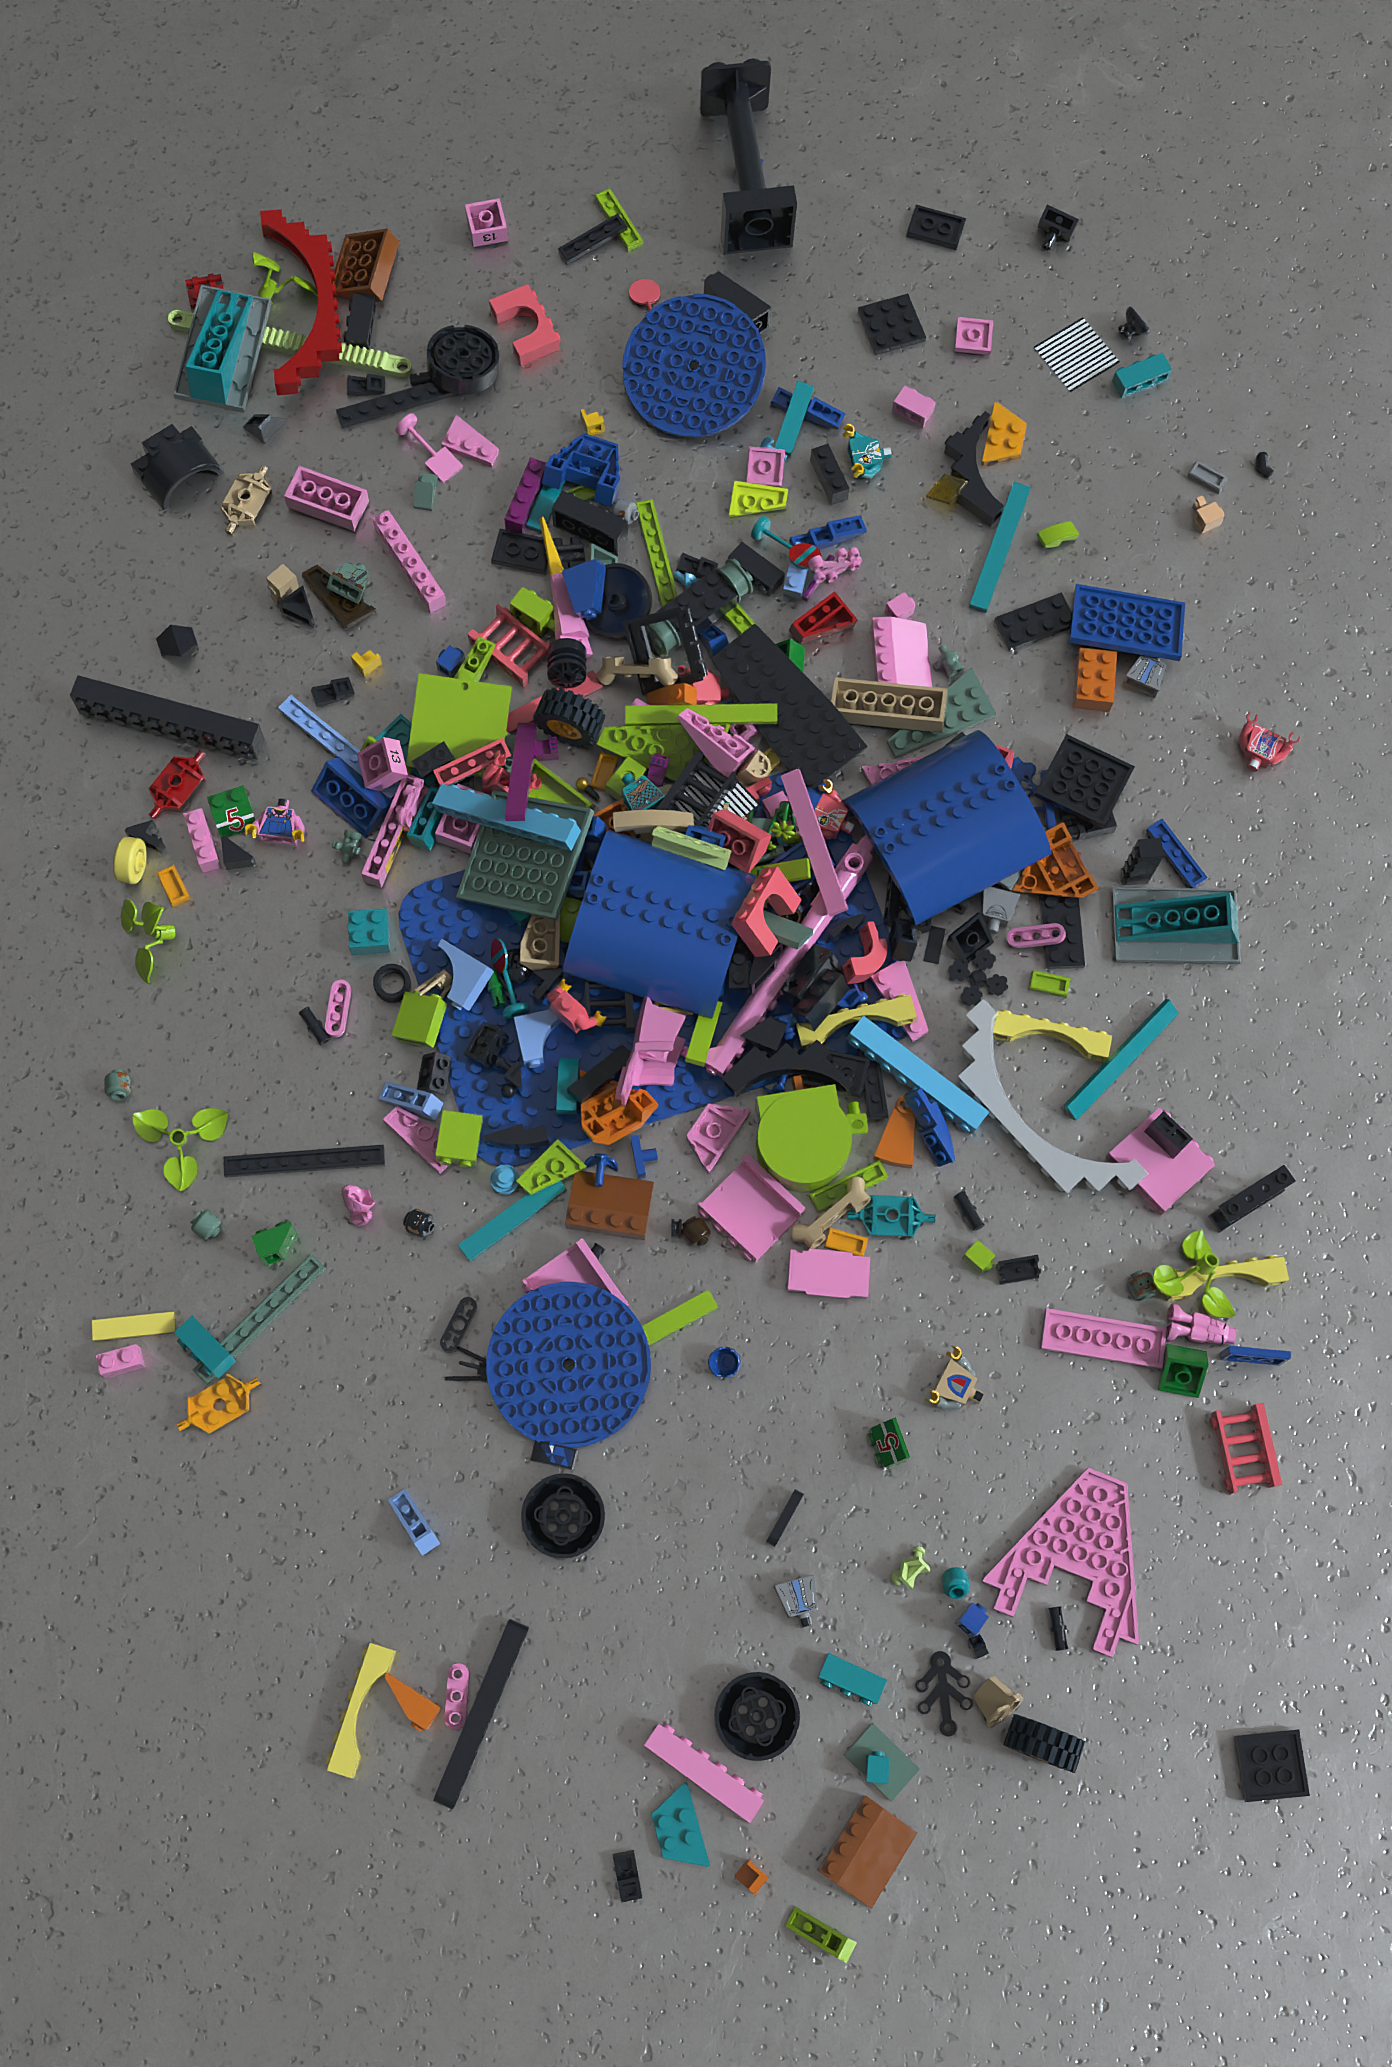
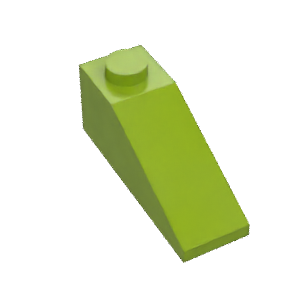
M796 1906L785 1925L788 1929L845 1963L848 1962L857 1944Z

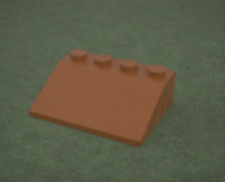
M388 228L345 234L334 270L335 281H332V284H336L337 295H333V297L352 300L353 293L375 295L376 302L382 301L400 242Z
M579 1171L574 1174L565 1220L566 1229L645 1240L654 1185L653 1181L604 1174L602 1187L594 1186L596 1173Z
M863 1795L817 1871L872 1909L917 1835V1832L876 1802Z

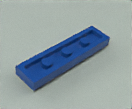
M1163 818L1146 829L1151 838H1161L1165 857L1189 888H1195L1207 880L1208 877Z

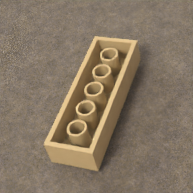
M835 677L831 702L848 723L942 733L947 703V688Z

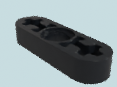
M464 1297L460 1300L440 1340L441 1348L446 1353H453L457 1350L477 1312V1303L473 1298ZM471 1302L473 1309L467 1311L466 1316L469 1317L467 1320L462 1316L465 1311L463 1304ZM459 1319L463 1320L465 1323L462 1330H455L453 1323ZM450 1330L454 1334L460 1335L459 1338H457V1336H454V1347L450 1346L449 1348H446L447 1345L445 1343V1340L449 1341L452 1337V1334L449 1333Z
M795 1489L766 1541L770 1545L775 1547L804 1495L802 1492Z

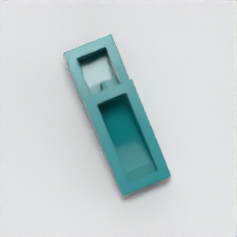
M559 1058L557 1114L577 1115V1100L567 1092V1088L578 1080V1058Z

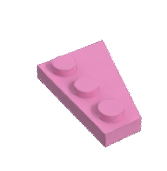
M457 415L441 444L442 448L445 446L451 452L491 467L499 453L498 447Z

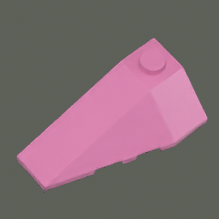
M688 708L677 717L712 766L727 778L733 771L736 772L755 749L741 736L735 733L732 736L724 732V727L720 725L716 727L709 724L707 718Z

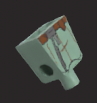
M346 561L331 573L327 588L359 604L370 573L366 571L364 564L358 563L355 565Z

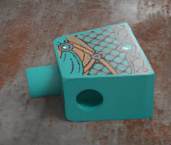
M629 773L622 778V782L626 786L622 789V798L629 811L656 810L665 797L664 793L646 776H641L635 780L632 774Z

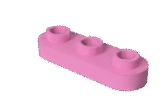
M1058 923L1019 927L1008 932L1007 941L1011 947L1016 949L1061 943L1065 939L1066 932L1063 926ZM1058 932L1059 936L1053 937V934ZM1040 935V938L1035 940L1034 936ZM1021 937V940L1015 942V938Z
M337 980L331 986L325 1030L333 1038L343 1035L346 1028L351 987L345 980ZM340 989L345 990L343 994L338 993ZM338 1007L342 1008L340 1012H336L335 1009ZM334 1026L339 1027L337 1031L332 1030Z
M460 1663L452 1665L448 1670L445 1723L450 1729L454 1730L462 1728L467 1719L469 1670ZM457 1670H460L462 1672V1677L457 1679L455 1678L454 1673ZM455 1692H459L461 1698L457 1701L453 1699ZM454 1714L459 1716V1721L456 1723L451 1720Z

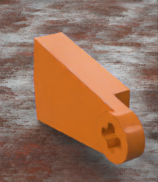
M904 1095L897 1099L873 1159L876 1161L880 1160V1162L891 1166L912 1168L915 1116L910 1107L905 1110L903 1105H900V1103L905 1101Z

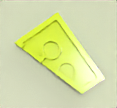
M734 481L729 518L785 509L788 489Z

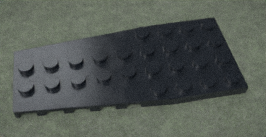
M753 624L711 658L741 704H777V724L755 725L788 771L791 772L795 769L801 771L806 787L815 790L824 783L823 780L832 777L868 748L834 704L756 624Z

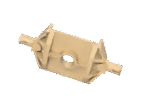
M261 465L258 472L254 474H238L220 506L222 513L229 520V524L225 529L227 534L232 535L236 526L255 525L254 519L269 492L273 493L270 485L264 480V475L268 470L266 466ZM243 494H250L248 499H241Z

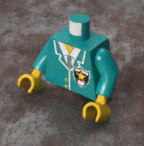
M847 424L842 429L845 430L843 437L850 438L847 450L854 478L863 477L871 479L882 469L883 459L892 457L891 448L880 449L878 439L862 435L855 431L853 425Z

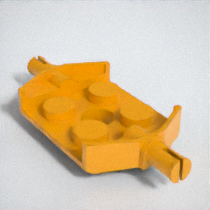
M227 1374V1377L193 1397L189 1396L188 1416L176 1424L179 1431L181 1432L190 1425H195L210 1434L249 1411L250 1390L261 1384L260 1381L255 1377L247 1383H242ZM217 1400H224L225 1407L220 1411L215 1410V1402Z

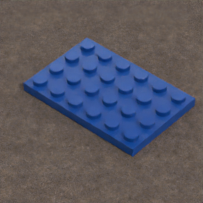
M1076 584L1069 642L1180 661L1182 657L1185 602Z

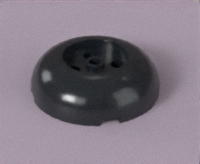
M554 1474L542 1479L528 1492L522 1506L521 1522L528 1541L535 1549L552 1558L568 1559L585 1553L599 1539L604 1527L605 1509L601 1496L587 1480L573 1474ZM555 1501L558 1503L557 1510L550 1509L549 1505L551 1502ZM573 1503L579 1505V1510L576 1512L570 1509ZM561 1514H566L568 1516L566 1521H561ZM552 1522L557 1525L556 1530L553 1532L548 1530V1525ZM571 1524H575L578 1527L575 1533H571L568 1529Z
M763 1672L746 1673L729 1682L720 1693L715 1706V1727L723 1744L735 1755L751 1761L772 1759L783 1753L793 1742L800 1724L799 1705L792 1690L779 1678ZM760 1698L767 1700L765 1707L759 1706L758 1701ZM745 1705L747 1707L745 1715L738 1712L739 1706ZM755 1712L760 1714V1720L758 1721L752 1717ZM769 1718L775 1721V1725L772 1728L766 1726V1720ZM748 1726H752L755 1729V1733L752 1736L746 1734Z

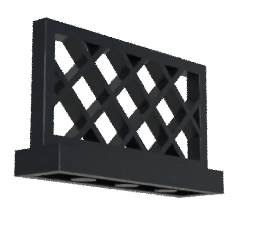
M889 873L884 908V925L890 927L893 925L895 917L898 918V913L902 910L910 918L908 920L912 919L906 910V905L900 900L901 893ZM932 917L926 920V925L914 924L915 929L930 931Z

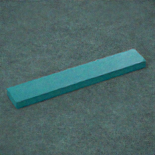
M559 1181L531 1196L526 1194L458 1244V1247L471 1262L566 1192V1187Z

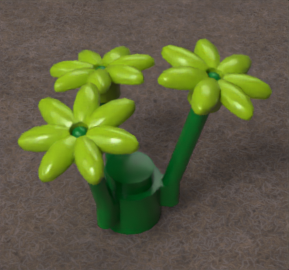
M781 801L779 808L775 809V814L767 833H776V838L782 835V841L785 844L793 843L796 845L803 839L796 832L795 816L790 802ZM778 816H779V819L782 820V823H780V824H779V823H776V820H777ZM791 818V825L787 826L786 821H789ZM770 841L767 849H775L776 846L772 845V841Z

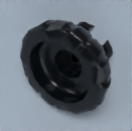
M1129 306L1126 310L1127 323L1118 327L1120 333H1125L1124 337L1126 340H1130L1135 333L1140 335L1150 334V328L1137 312Z
M519 948L507 950L508 965L506 970L510 982L513 984L525 982L526 979L530 978L533 970L520 963Z

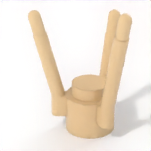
M442 970L410 992L413 993L414 990L420 991L418 996H422L432 987L436 986L439 990L444 988L440 995L442 997L441 1000H443L452 987L450 984L453 982V978L448 972Z

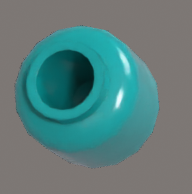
M953 1567L943 1573L942 1585L946 1596L953 1599H961L969 1593V1578L964 1569Z

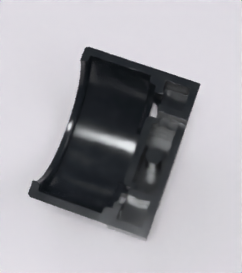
M173 424L141 442L145 455L130 464L133 472L162 510L169 507V499L174 489L190 475L203 470L215 471L218 476L224 473L222 467L204 446L202 438L192 426L179 433Z

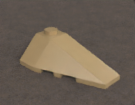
M560 915L558 920L531 916L520 943L521 964L533 971L558 968Z

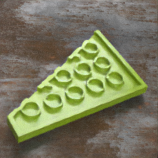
M728 723L711 724L716 727L719 725L724 727V732L728 733L731 726ZM682 724L605 726L597 742V745L625 758L629 756L648 769L653 753L669 756L670 760L665 777L674 781L678 779L696 751L702 752ZM704 755V762L706 765L709 762V760Z

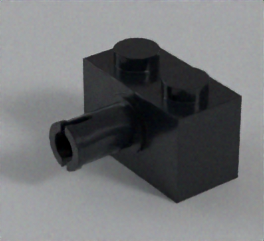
M1047 205L1037 227L1048 232L1041 245L1042 248L1045 249L1049 243L1047 250L1051 251L1057 237L1069 242L1079 219Z

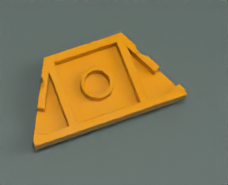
M994 402L981 465H987V462L996 460L997 462H1002L1006 459H1016L1021 454L1027 423L998 402Z

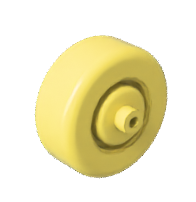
M126 836L119 841L113 859V872L118 882L136 884L142 878L147 858L146 846L142 839Z

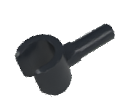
M499 976L498 979L503 986L506 999L510 1000L506 983L501 976ZM513 987L512 989H513V993H514V996H515V999H516V998H517L516 990H515V987Z

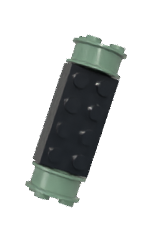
M735 558L727 559L723 567L713 569L655 613L684 606L685 609L690 608L693 622H690L689 626L695 625L698 635L736 607L743 595L753 592L751 583L753 579L747 571L743 570ZM677 618L645 626L648 641L659 657L667 656L668 651L673 647L678 648L684 645Z

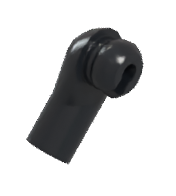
M1259 452L1256 456V468L1266 477L1270 478L1274 470L1267 465L1268 454L1266 452Z

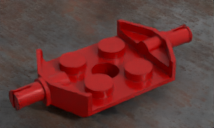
M198 750L193 758L174 756L148 788L155 801V807L148 814L150 817L156 819L163 810L182 811L181 806L202 780H206L199 767V762L206 755L203 751ZM174 778L181 779L178 785L171 784Z

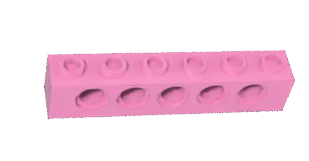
M389 509L373 517L376 532L430 614L446 606L445 594Z

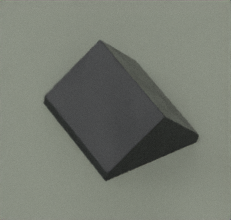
M977 912L948 936L946 945L962 963L968 964L976 958V951H984L994 941L981 914Z

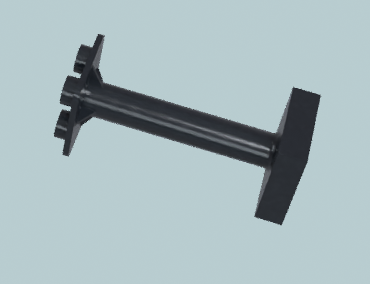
M755 58L748 59L743 63L727 65L722 62H715L701 71L700 113L704 117L727 115L740 191L723 193L720 236L723 255L793 247L797 211L794 185L766 188L752 112L763 111L768 107L771 64L768 61H760Z

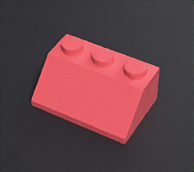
M727 809L714 812L707 829L726 835L723 848L732 850L728 862L746 873H750L765 854L772 836Z

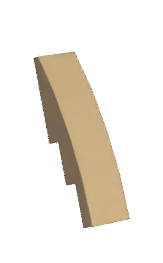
M673 810L622 811L613 813V825L615 832L635 830L636 834L653 832V829L660 826L681 833L687 831L688 825H694V815L689 812Z

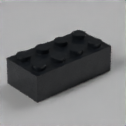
M563 490L552 507L554 527L570 535L579 536L581 540L589 544L592 543L617 557L619 556L628 540V521L622 516H615L605 508L596 507L590 501L577 498L573 493H567Z

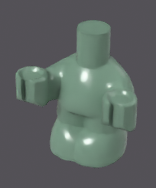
M945 645L938 648L942 655L933 664L936 671L944 666L948 678H951L964 670L963 665L958 661L961 658L958 652L948 651Z
M345 830L342 843L333 840L332 848L339 849L344 854L342 862L349 864L352 856L359 855L361 850L359 843L363 837L362 834Z

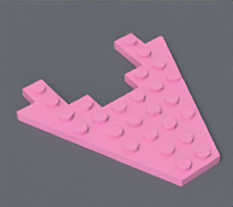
M1087 1468L982 1579V1582L1000 1589L993 1609L1014 1617L1027 1578L1043 1585H1048L1053 1567L1055 1566L1091 1581L1092 1583L1085 1602L1105 1609L1091 1650L1112 1658L1119 1638L1135 1645L1139 1643L1128 1486L1123 1481Z

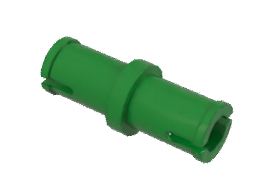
M490 968L494 972L487 982V990L492 996L494 1008L499 1009L501 1008L500 1004H502V1007L506 1006L502 993L503 986L499 982L497 970Z

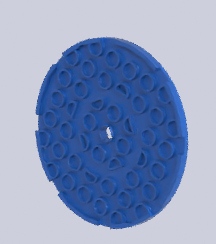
M694 294L668 299L644 315L645 317L638 326H635L629 336L623 355L622 368L624 385L630 401L637 412L649 424L673 436L701 438L730 428L750 411L759 397L764 384L766 354L760 333L746 313L737 308L735 304L723 298L708 294ZM698 362L699 367L692 371L689 368L690 364Z
M558 1282L541 1286L514 1302L497 1323L490 1339L486 1358L489 1389L499 1411L515 1429L534 1441L548 1442L549 1446L557 1444L570 1448L597 1443L620 1430L633 1417L641 1405L647 1391L651 1372V1356L647 1337L631 1309L610 1292L597 1286L580 1282ZM570 1358L574 1361L575 1366L572 1370L564 1369L563 1361Z

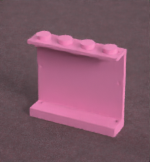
M749 1154L742 1159V1163L702 1203H698L697 1207L701 1217L705 1220L709 1219L714 1223L712 1226L720 1234L723 1232L728 1237L727 1241L733 1247L738 1246L742 1250L741 1254L748 1261L752 1259L755 1263L798 1220L806 1209Z

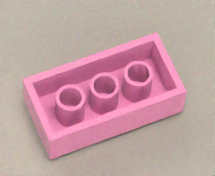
M302 466L298 467L284 495L288 508L354 532L369 503L367 490Z

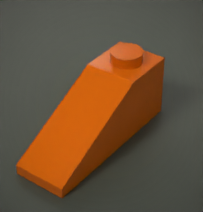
M686 683L665 686L648 693L647 704L697 705V687Z
M386 1673L384 1677L407 1718L412 1721L410 1725L420 1732L422 1729L428 1731L440 1712L441 1707L394 1676Z

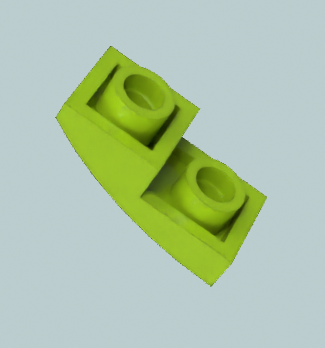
M1068 521L1047 527L1037 532L1036 535L1044 548L1060 546L1062 541L1076 540L1080 534L1073 523Z

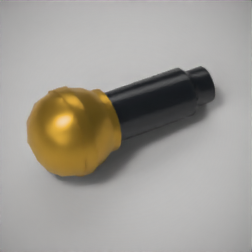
M580 777L577 779L576 787L585 791L596 801L600 799V796L589 785L586 778Z

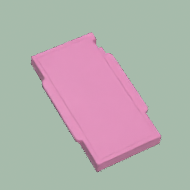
M809 1249L808 1251L790 1250L787 1291L838 1298H868L870 1257L853 1256L851 1252Z

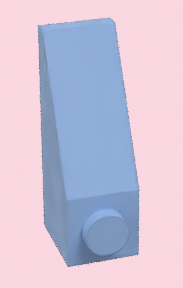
M790 561L783 595L801 599L808 569L799 568Z
M387 1081L378 1098L380 1101L395 1107L399 1106L412 1114L434 1121L443 1105V1102L432 1093Z
M406 1489L388 1499V1502L422 1555L440 1544Z

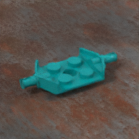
M870 1195L871 1200L858 1213L855 1211L847 1212V1219H859L862 1222L869 1237L871 1235L911 1236L913 1238L921 1223L936 1222V1214H924L914 1197ZM890 1210L895 1211L898 1218L890 1220L887 1217V1212Z

